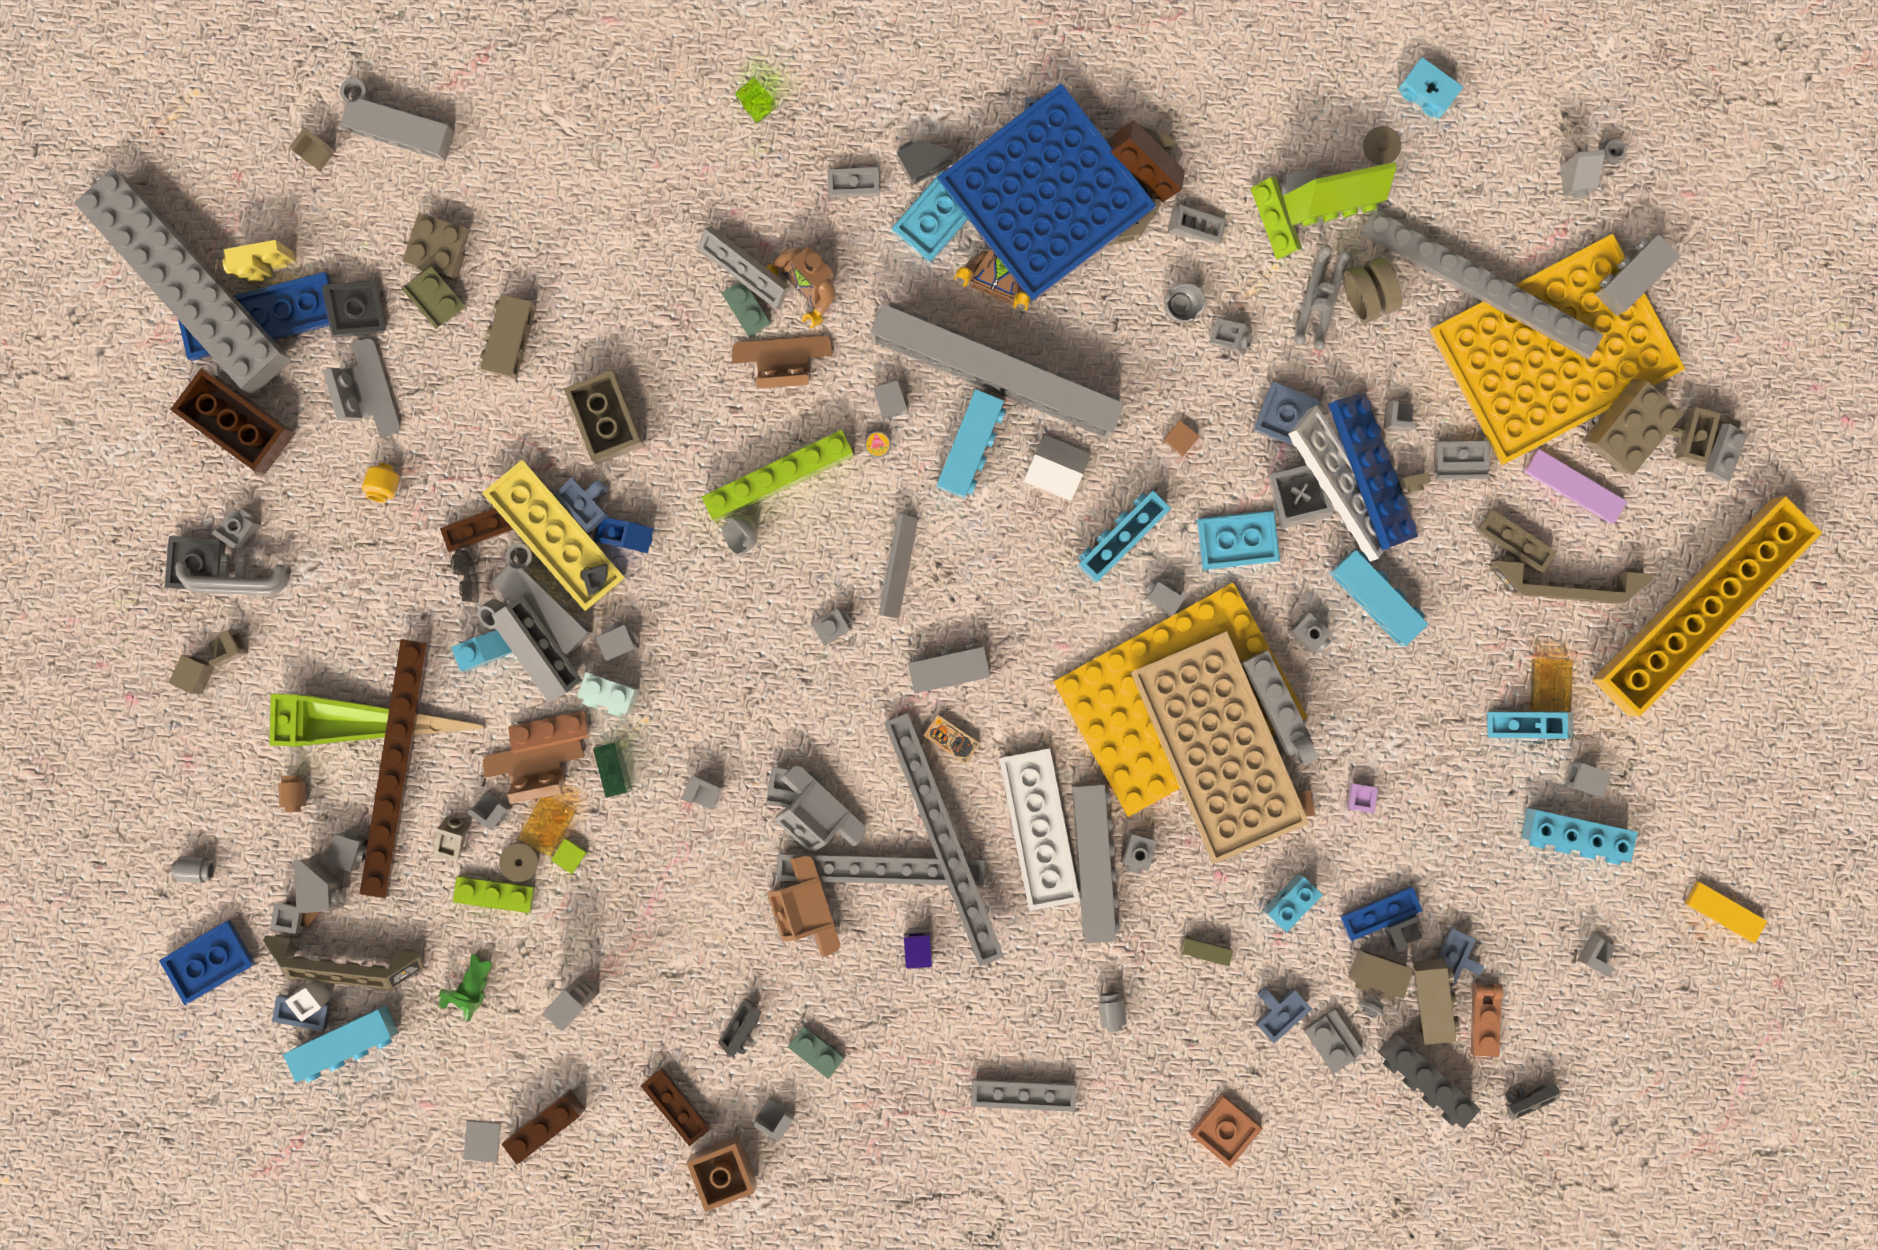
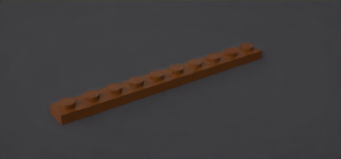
M400 639L360 895L380 898L388 897L429 645L426 642Z

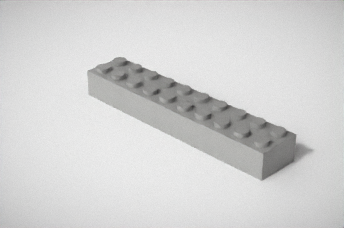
M112 168L74 202L241 389L253 395L256 394L292 361L127 177Z
M882 303L870 331L873 343L1108 439L1113 433L1125 404L1120 402V397L1107 392L1105 395L1096 392V387L1090 384H1076L1071 382L1072 378L1066 374H1052L1047 372L1048 368L1039 363L1030 365L1023 362L1024 358L1015 353L1006 355L999 352L1000 348L993 344L985 343L984 346L975 342L976 338L969 334L961 333L960 336L951 332L952 328L945 324L937 323V325L927 322L928 318L921 314L913 313V315H909L903 312L904 309L894 303L885 305Z

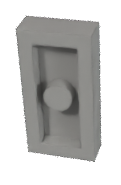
M879 167L827 169L829 198L880 195Z
M1722 424L1705 472L1720 481L1730 482L1748 434L1732 424Z

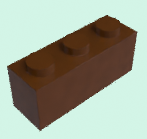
M1135 120L1115 133L1111 153L1162 203L1182 190L1185 170Z
M569 1089L510 1134L501 1145L516 1165H518L578 1119L586 1109L572 1090Z

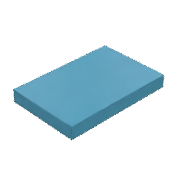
M936 177L892 227V231L931 263L968 219Z
M1274 510L1196 519L1202 570L1280 561Z

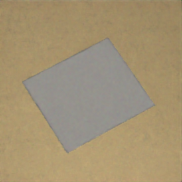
M467 1121L463 1160L497 1163L500 1123Z

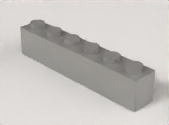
M1103 783L1072 785L1083 941L1085 944L1116 941V934H1120L1119 918L1114 916V908H1118L1117 892L1113 893L1112 882H1116L1115 866L1111 867L1110 856L1115 855L1114 842L1109 841L1108 834L1109 830H1113L1112 816L1107 815L1106 805L1111 804L1110 790L1105 789Z

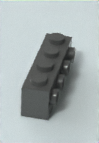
M1395 1033L1378 1051L1385 1059L1382 1064L1395 1074L1399 1071L1405 1076L1402 1081L1411 1090L1415 1091L1418 1088L1424 1093L1422 1099L1434 1109L1438 1106L1444 1112L1441 1116L1452 1126L1457 1123L1465 1129L1481 1110Z

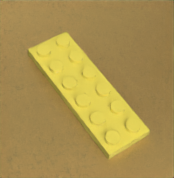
M523 460L482 492L585 612L625 579ZM607 564L608 575L604 586L597 593L588 596L581 571Z

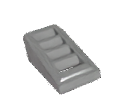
M1179 204L1172 210L1168 232L1220 244L1226 219ZM1191 218L1195 219L1193 228H1190ZM1205 221L1202 232L1200 231L1201 222ZM1211 223H1215L1213 235L1209 234Z

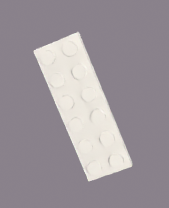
M1318 406L1309 408L1288 435L1293 445L1297 447L1305 459L1306 465L1312 470L1319 481L1320 487L1332 501L1333 507L1341 515L1347 529L1359 543L1362 552L1366 554L1370 561L1379 559L1384 550L1381 549L1345 449Z
M1050 748L1000 757V766L1029 911L1079 902L1080 898Z

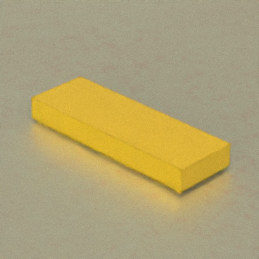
M1697 881L1684 903L1754 944L1768 922Z

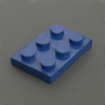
M231 920L220 924L159 960L184 1006L256 965Z

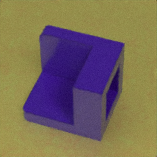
M930 932L904 934L906 968L932 967Z

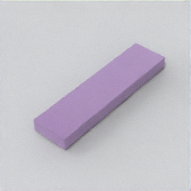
M1540 449L1535 451L1523 471L1610 524H1615L1627 503L1626 500Z

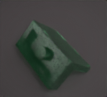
M620 741L593 748L605 797L608 798L632 791Z

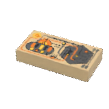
M938 714L923 735L965 765L980 744Z

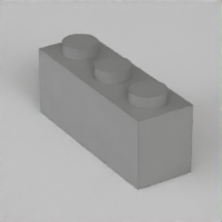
M1659 234L1651 239L1648 237L1644 238L1635 247L1637 252L1632 257L1626 256L1617 265L1619 270L1614 275L1608 274L1598 284L1601 288L1595 295L1616 316L1627 311L1681 256Z
M974 643L962 646V652L953 653L952 649L938 651V657L928 659L927 654L912 657L913 662L908 663L914 694L989 678L990 673L984 647L978 648V644Z
M579 976L560 993L542 1014L558 1029L563 1031L599 994L595 990L596 985L590 979H583Z

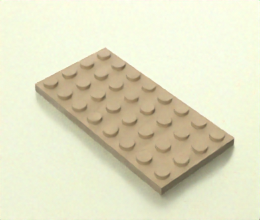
M1227 631L1130 672L1213 865L1309 824Z

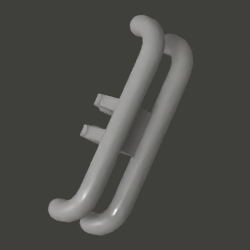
M1329 245L1321 248L1316 259L1294 335L1295 343L1303 344L1306 340L1305 333L1312 310L1322 312L1314 339V347L1317 350L1325 348V337L1343 279V273L1351 259V253L1344 251L1336 264L1331 284L1320 283L1327 259L1332 252Z
M228 554L221 555L219 577L191 576V570L187 568V564L184 561H178L175 567L176 576L183 586L189 591L196 593L274 595L281 592L287 586L289 579L288 572L285 571V567L281 564L275 566L274 574L269 578H246V555H239L237 559L235 578L229 577L230 556Z

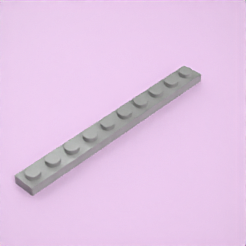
M1378 210L1372 213L1361 232L1367 238L1586 359L1592 356L1604 335Z
M906 713L884 722L977 962L979 966H983L1003 958L1004 955L909 714Z

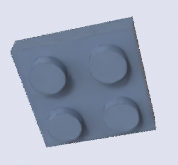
M1271 382L1253 431L1295 447L1288 435L1306 411L1316 405L1319 406L1321 400L1276 382Z

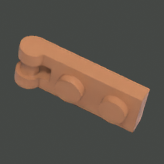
M1483 983L1473 984L1471 1054L1473 1056L1500 1057L1501 999L1503 997V987L1501 984L1492 983L1491 986H1484ZM1484 996H1490V1003L1483 1002Z

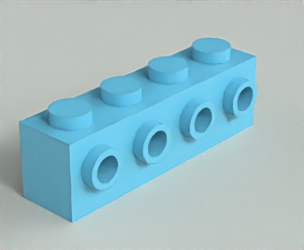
M975 389L936 488L963 499L966 498L967 494H973L977 484V480L973 478L977 470L982 471L987 459L983 453L986 446L992 447L997 434L993 432L996 422L1001 424L1007 410L1002 408L1004 400Z
M1151 491L1148 495L1143 492L1133 502L1136 507L1130 513L1125 510L1114 521L1117 526L1111 532L1106 529L1096 539L1099 544L1093 550L1088 547L1078 557L1081 562L1077 566L1094 583H1097L1171 510L1154 491Z
M1350 551L1328 573L1399 646H1407L1429 625L1424 620L1426 616L1419 608L1415 606L1412 608L1406 602L1407 596L1400 589H1394L1388 583L1389 578L1383 571L1379 569L1376 571L1369 564L1371 561L1364 552Z
M1527 808L1521 838L1530 840V846L1545 849L1546 844L1555 846L1554 851L1570 854L1571 850L1580 851V857L1596 860V855L1605 857V862L1621 865L1622 861L1632 862L1638 832Z
M384 1005L289 1050L283 1056L295 1083L303 1079L308 1083L321 1077L320 1071L329 1068L330 1072L346 1065L344 1060L353 1057L355 1061L369 1054L368 1049L373 1046L381 1049L393 1043L391 1038L399 1032L387 1006Z

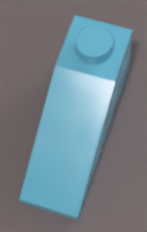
M497 630L451 647L460 671H471L513 654Z
M1487 712L1488 738H1573V712Z

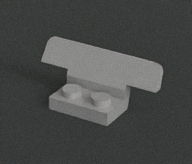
M371 339L351 341L358 365L349 369L329 368L323 371L337 420L360 421L374 417L380 438L397 434L400 431V423L376 344Z
M801 766L791 767L780 778L798 796L791 805L778 812L773 820L810 854L825 846L836 832L840 833L852 846L859 843L866 832L864 824Z

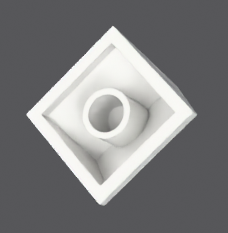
M1043 434L1024 482L1071 501L1091 453Z

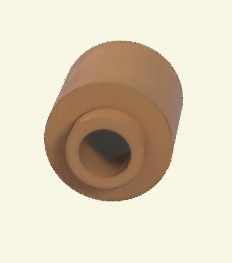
M303 775L281 776V783H278L279 808L285 807V812H300L301 806H306V781H303Z

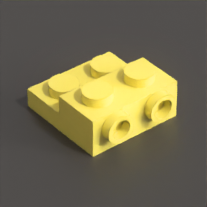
M277 240L224 249L223 267L227 274L234 273L238 280L244 279L248 283H261L264 281V278L273 277L271 267L274 269L285 268L288 266V263L296 262L292 250Z

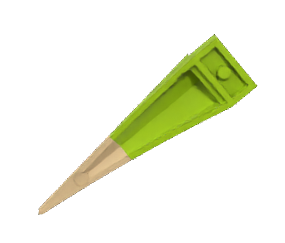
M272 693L270 700L269 746L298 747L385 738L389 708L307 694ZM417 713L414 735L483 729L485 726L483 724Z

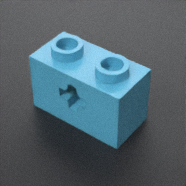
M1421 57L1397 90L1401 92L1404 99L1409 102H1415L1422 107L1426 115L1439 119L1452 104L1463 86ZM1427 88H1430V89H1431V92H1430V93H1428V92L1426 91Z
M1297 874L1262 911L1287 933L1323 895L1304 876Z

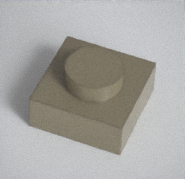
M1429 472L1398 480L1401 490L1408 489L1409 493L1424 490L1423 485L1431 482Z

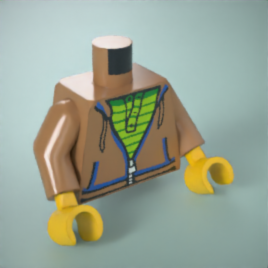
M807 246L804 250L789 247L773 261V264H768L765 267L777 277L779 275L778 270H780L784 277L815 308L814 311L804 314L802 317V322H806L809 319L812 320V325L809 327L811 329L822 323L821 313L824 314L836 296L833 285L834 273L811 247Z
M991 249L980 252L970 259L964 267L958 268L953 279L954 281L957 278L964 279V287L970 281L969 287L1011 304L1015 309L1017 304H1023L1025 306L1024 311L1028 310L1030 297L1020 288Z

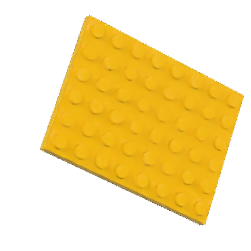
M1613 234L1514 285L1604 334L1589 359L1485 302H1481L1429 330L1501 465L1607 411L1632 379L1648 381L1652 386H1655L1685 370L1645 293L1627 311L1617 316L1595 295L1601 288L1598 284L1608 274L1614 275L1619 270L1617 265L1625 258Z
M1234 583L1221 588L1174 614V616L1163 620L1053 681L1127 817L1180 789L1130 672L1227 631L1240 662L1261 651H1269L1302 719L1308 718ZM1251 686L1270 733L1274 737L1276 734Z

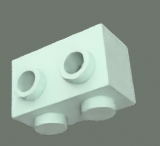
M586 672L577 697L584 699L582 703L593 708H598V705L608 708L607 713L622 717L623 713H632L640 689L592 672Z

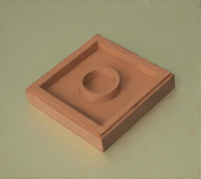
M1221 1093L1190 1130L1189 1134L1231 1168L1263 1127Z

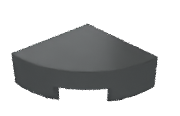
M607 564L581 571L588 596L597 593L604 586L608 575Z

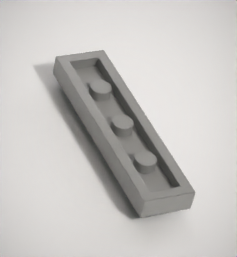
M714 227L706 228L698 249L772 307L777 309L782 306L790 286Z
M972 1078L971 1107L1075 1112L1076 1083Z

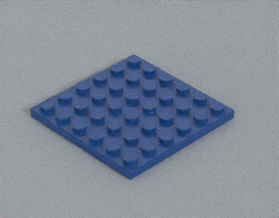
M1062 83L937 177V180L1020 288L1027 293L1031 302L1156 208L1154 202L1131 172L1111 153L1110 145Z

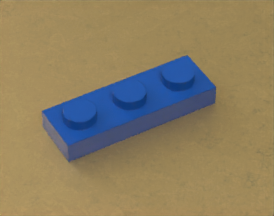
M1409 886L1342 914L1339 917L1349 940L1353 941L1418 914L1423 910L1413 887Z

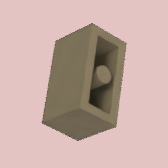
M1358 949L1349 979L1355 982V987L1370 992V989L1373 988L1380 991L1379 995L1384 998L1395 1000V997L1404 999L1414 969L1405 964Z

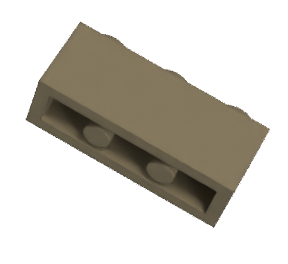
M501 294L500 299L496 300L493 308V315H495L493 325H489L486 333L487 347L486 350H482L479 359L482 370L517 381L537 308L532 302Z
M1444 958L1412 961L1424 1045L1457 1042L1455 1032H1460L1458 1016H1453V1008L1457 1007L1455 991L1450 992L1449 983H1454L1452 967H1447Z

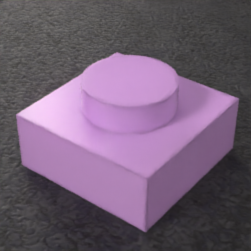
M1350 783L1347 809L1375 813L1378 787Z

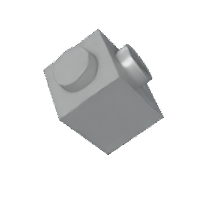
M620 622L607 627V633L596 637L606 661L615 660L639 649L637 643L640 640L634 628L630 629L629 625L621 626Z
M345 830V832L335 834L325 864L348 872L359 869L360 863L365 860L368 839L361 838V833L353 830Z
M1129 832L1121 862L1127 865L1126 870L1141 874L1142 870L1149 871L1157 841L1153 838Z

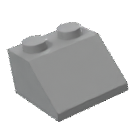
M315 858L294 860L297 914L343 908V903L347 899L346 888L342 887V881Z

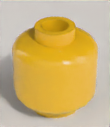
M378 463L377 466L367 468L362 482V490L366 493L368 499L385 503L387 500L395 497L400 477L393 471V466L386 463Z

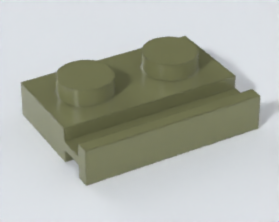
M431 264L412 278L410 282L401 287L403 292L435 329L466 307Z

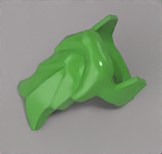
M472 954L469 970L465 973L463 982L459 984L457 990L440 989L439 1008L446 1009L449 1002H451L461 1010H464L466 1021H471L473 1013L476 1012L483 1002L484 989L487 985V976L492 967V962H482L476 954Z

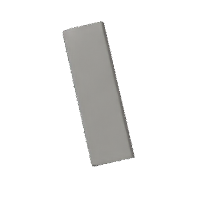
M899 513L897 517L879 609L880 616L895 619L900 616L918 523L916 518Z

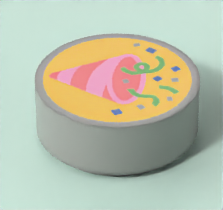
M878 431L869 434L865 440L867 453L874 458L886 456L891 448L889 437L885 433Z

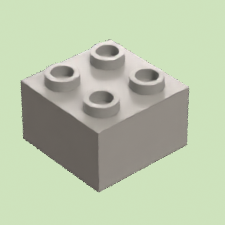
M1307 465L1269 474L1268 482L1281 529L1332 517L1334 512L1332 502L1326 492L1320 487L1319 481Z

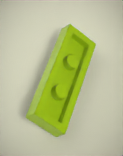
M1270 177L1251 187V192L1276 260L1283 259L1301 250L1302 246L1294 225H1291L1277 178Z
M457 876L453 903L531 913L535 886Z

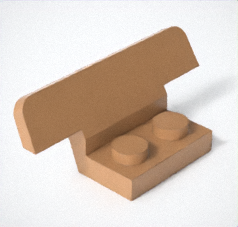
M826 336L737 342L732 347V364L757 362V389L809 385V358L833 356L831 341Z
M580 740L515 754L510 750L487 755L483 759L484 778L509 773L511 787L507 795L510 804L561 794L565 784L561 762L584 758L585 754Z
M808 855L790 859L797 884L767 892L782 942L794 941L814 934L821 957L828 956L839 950L840 941L814 860Z

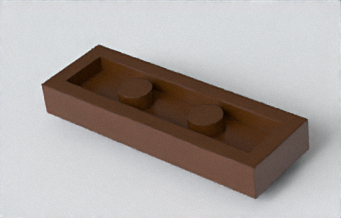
M492 509L441 527L440 531L448 552L452 553L514 531V529L496 509Z
M662 1067L640 1085L689 1147L710 1130L711 1127Z

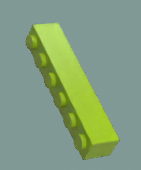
M840 430L720 487L701 498L711 519L717 523L854 457V454L843 431Z

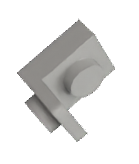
M1217 318L1209 343L1214 346L1234 350L1239 355L1244 356L1246 349L1251 347L1253 335L1246 324Z
M835 608L811 624L825 646L851 631L848 625L852 621L845 609L840 612L838 608Z

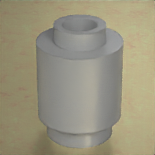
M179 856L171 867V874L177 882L205 883V881L212 880L215 871L214 861L208 860L207 857Z
M1120 992L1100 994L1098 1008L1101 1027L1107 1028L1108 1032L1123 1030L1122 1026L1127 1024L1124 1000L1120 997Z

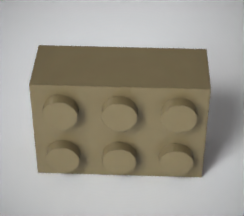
M613 370L564 388L592 462L600 464L645 446L620 379Z
M1632 379L1583 439V442L1618 472L1634 475L1684 413L1648 381Z

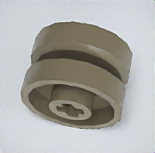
M1379 256L1367 261L1364 268L1355 266L1343 273V283L1347 299L1361 322L1369 323L1378 319L1381 312L1388 315L1402 308L1403 301L1399 282L1393 269L1384 258Z

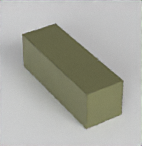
M1186 936L1183 938L1180 950L1184 955L1225 966H1230L1233 954L1231 948Z

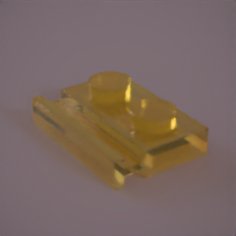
M1532 659L1530 710L1571 712L1573 660Z
M550 796L540 798L518 840L552 857L577 810Z

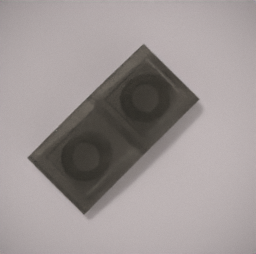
M455 549V554L451 557V569L454 570L453 575L464 576L463 581L459 584V595L462 596V601L479 603L478 579L473 561L468 551Z

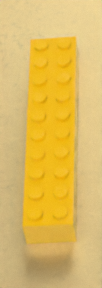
M1786 496L1771 499L1591 680L1627 716L1640 717L1822 532Z

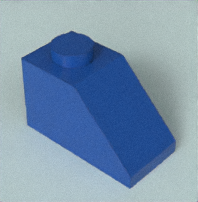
M605 518L597 526L594 542L648 553L652 543L654 528L628 521Z

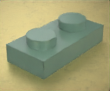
M738 282L722 292L723 297L749 338L771 325L751 291L743 283Z
M805 1025L788 1045L791 1051L828 1079L845 1058L844 1055Z

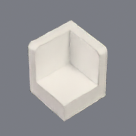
M308 981L299 987L285 1002L302 1022L321 1009L332 997V994L323 982Z

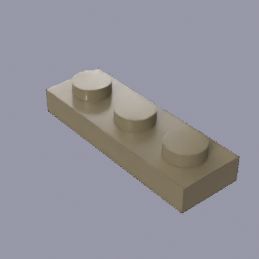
M1493 509L1489 510L1476 530L1477 533L1539 574L1545 572L1557 551Z

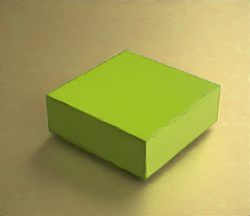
M565 838L551 861L570 874H574L588 852L568 838Z

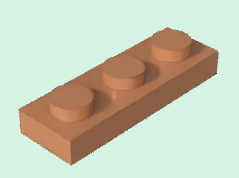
M585 711L508 727L511 751L514 754L590 738L587 713Z

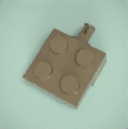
M418 213L402 261L406 265L421 271L431 264L441 277L457 281L465 258L462 253L470 230Z
M1699 407L1688 409L1682 427L1673 426L1667 434L1678 437L1675 459L1706 467L1722 424H1732L1740 429L1741 421L1720 416L1721 413Z

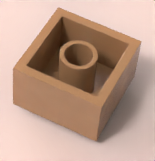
M739 1136L692 1153L686 1162L705 1212L751 1195L756 1190L757 1182Z

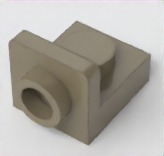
M447 816L437 828L433 854L458 861L462 854L465 835L469 831L471 823L457 817Z

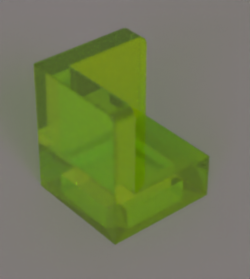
M755 77L735 92L737 102L755 123L761 122L776 109L774 99Z

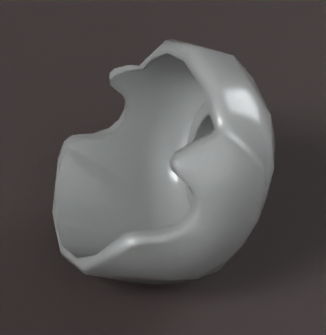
M1181 283L1172 287L1166 294L1164 310L1170 319L1178 323L1193 321L1204 311L1206 296L1197 285Z
M733 514L725 520L728 522L722 526V533L728 547L737 555H742L751 550L757 542V528L753 521L744 514Z

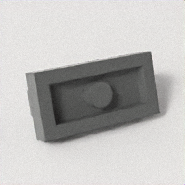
M744 998L718 1041L726 1054L734 1057L737 1052L745 1054L746 1050L741 1044L743 1041L753 1042L749 1033L757 1025L762 1012L751 1000Z
M1543 1084L1533 1090L1534 1094L1525 1099L1526 1093L1524 1089L1518 1087L1517 1092L1520 1095L1518 1100L1512 1099L1508 1092L1505 1093V1101L1510 1105L1507 1113L1510 1119L1514 1121L1558 1101L1561 1092L1556 1084L1549 1087L1547 1084Z

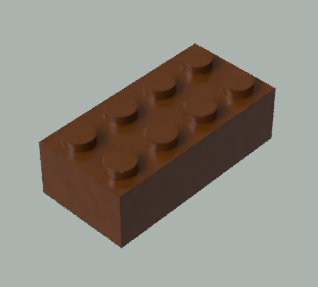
M200 368L170 409L247 467L262 474L267 473L295 435L294 431L227 382L203 368Z

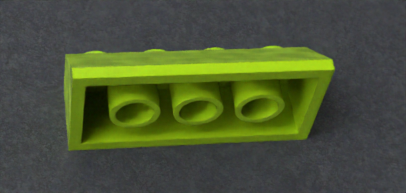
M1396 162L1314 179L1283 195L1291 225L1303 224V227H1308L1319 223V219H1323V223L1338 219V215L1341 214L1343 218H1348L1358 214L1359 210H1362L1363 214L1377 210V205L1388 199L1397 168Z

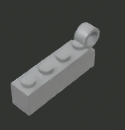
M350 78L342 83L340 95L347 104L340 125L347 132L446 162L454 136V131L448 126L447 121L437 117H433L432 120L423 118V114L414 110H408V113L400 111L399 107L384 102L383 105L376 104L370 98L369 89L359 79ZM355 87H361L362 93L360 97L355 100L349 99V92Z
M522 543L511 545L506 552V560L509 565L494 579L492 584L511 602L523 595L559 648L566 655H572L592 634L588 629L590 624L581 615L576 617L570 612L571 605L562 597L557 599L551 593L553 588L543 579L538 581L532 575L535 572L531 568L535 561V553L529 546ZM524 548L528 553L527 561L522 565H517L513 558L514 553L517 549Z
M523 595L506 606L497 599H491L479 607L478 618L481 623L489 629H497L548 702L564 695L582 681Z
M1261 651L1241 661L1242 668L1285 755L1292 756L1295 754L1302 766L1318 760V755L1308 729L1269 651Z

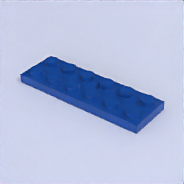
M326 272L233 295L273 340L329 326L322 292L324 284H331L329 274ZM178 319L187 359L194 361L210 357L211 355Z
M1361 393L1329 403L1328 406L1381 549L1385 550L1419 537L1416 531V524L1412 520L1407 507V500L1398 483V476L1391 464L1389 451L1384 445L1380 434V427L1375 421L1371 410V403L1367 399L1366 394Z

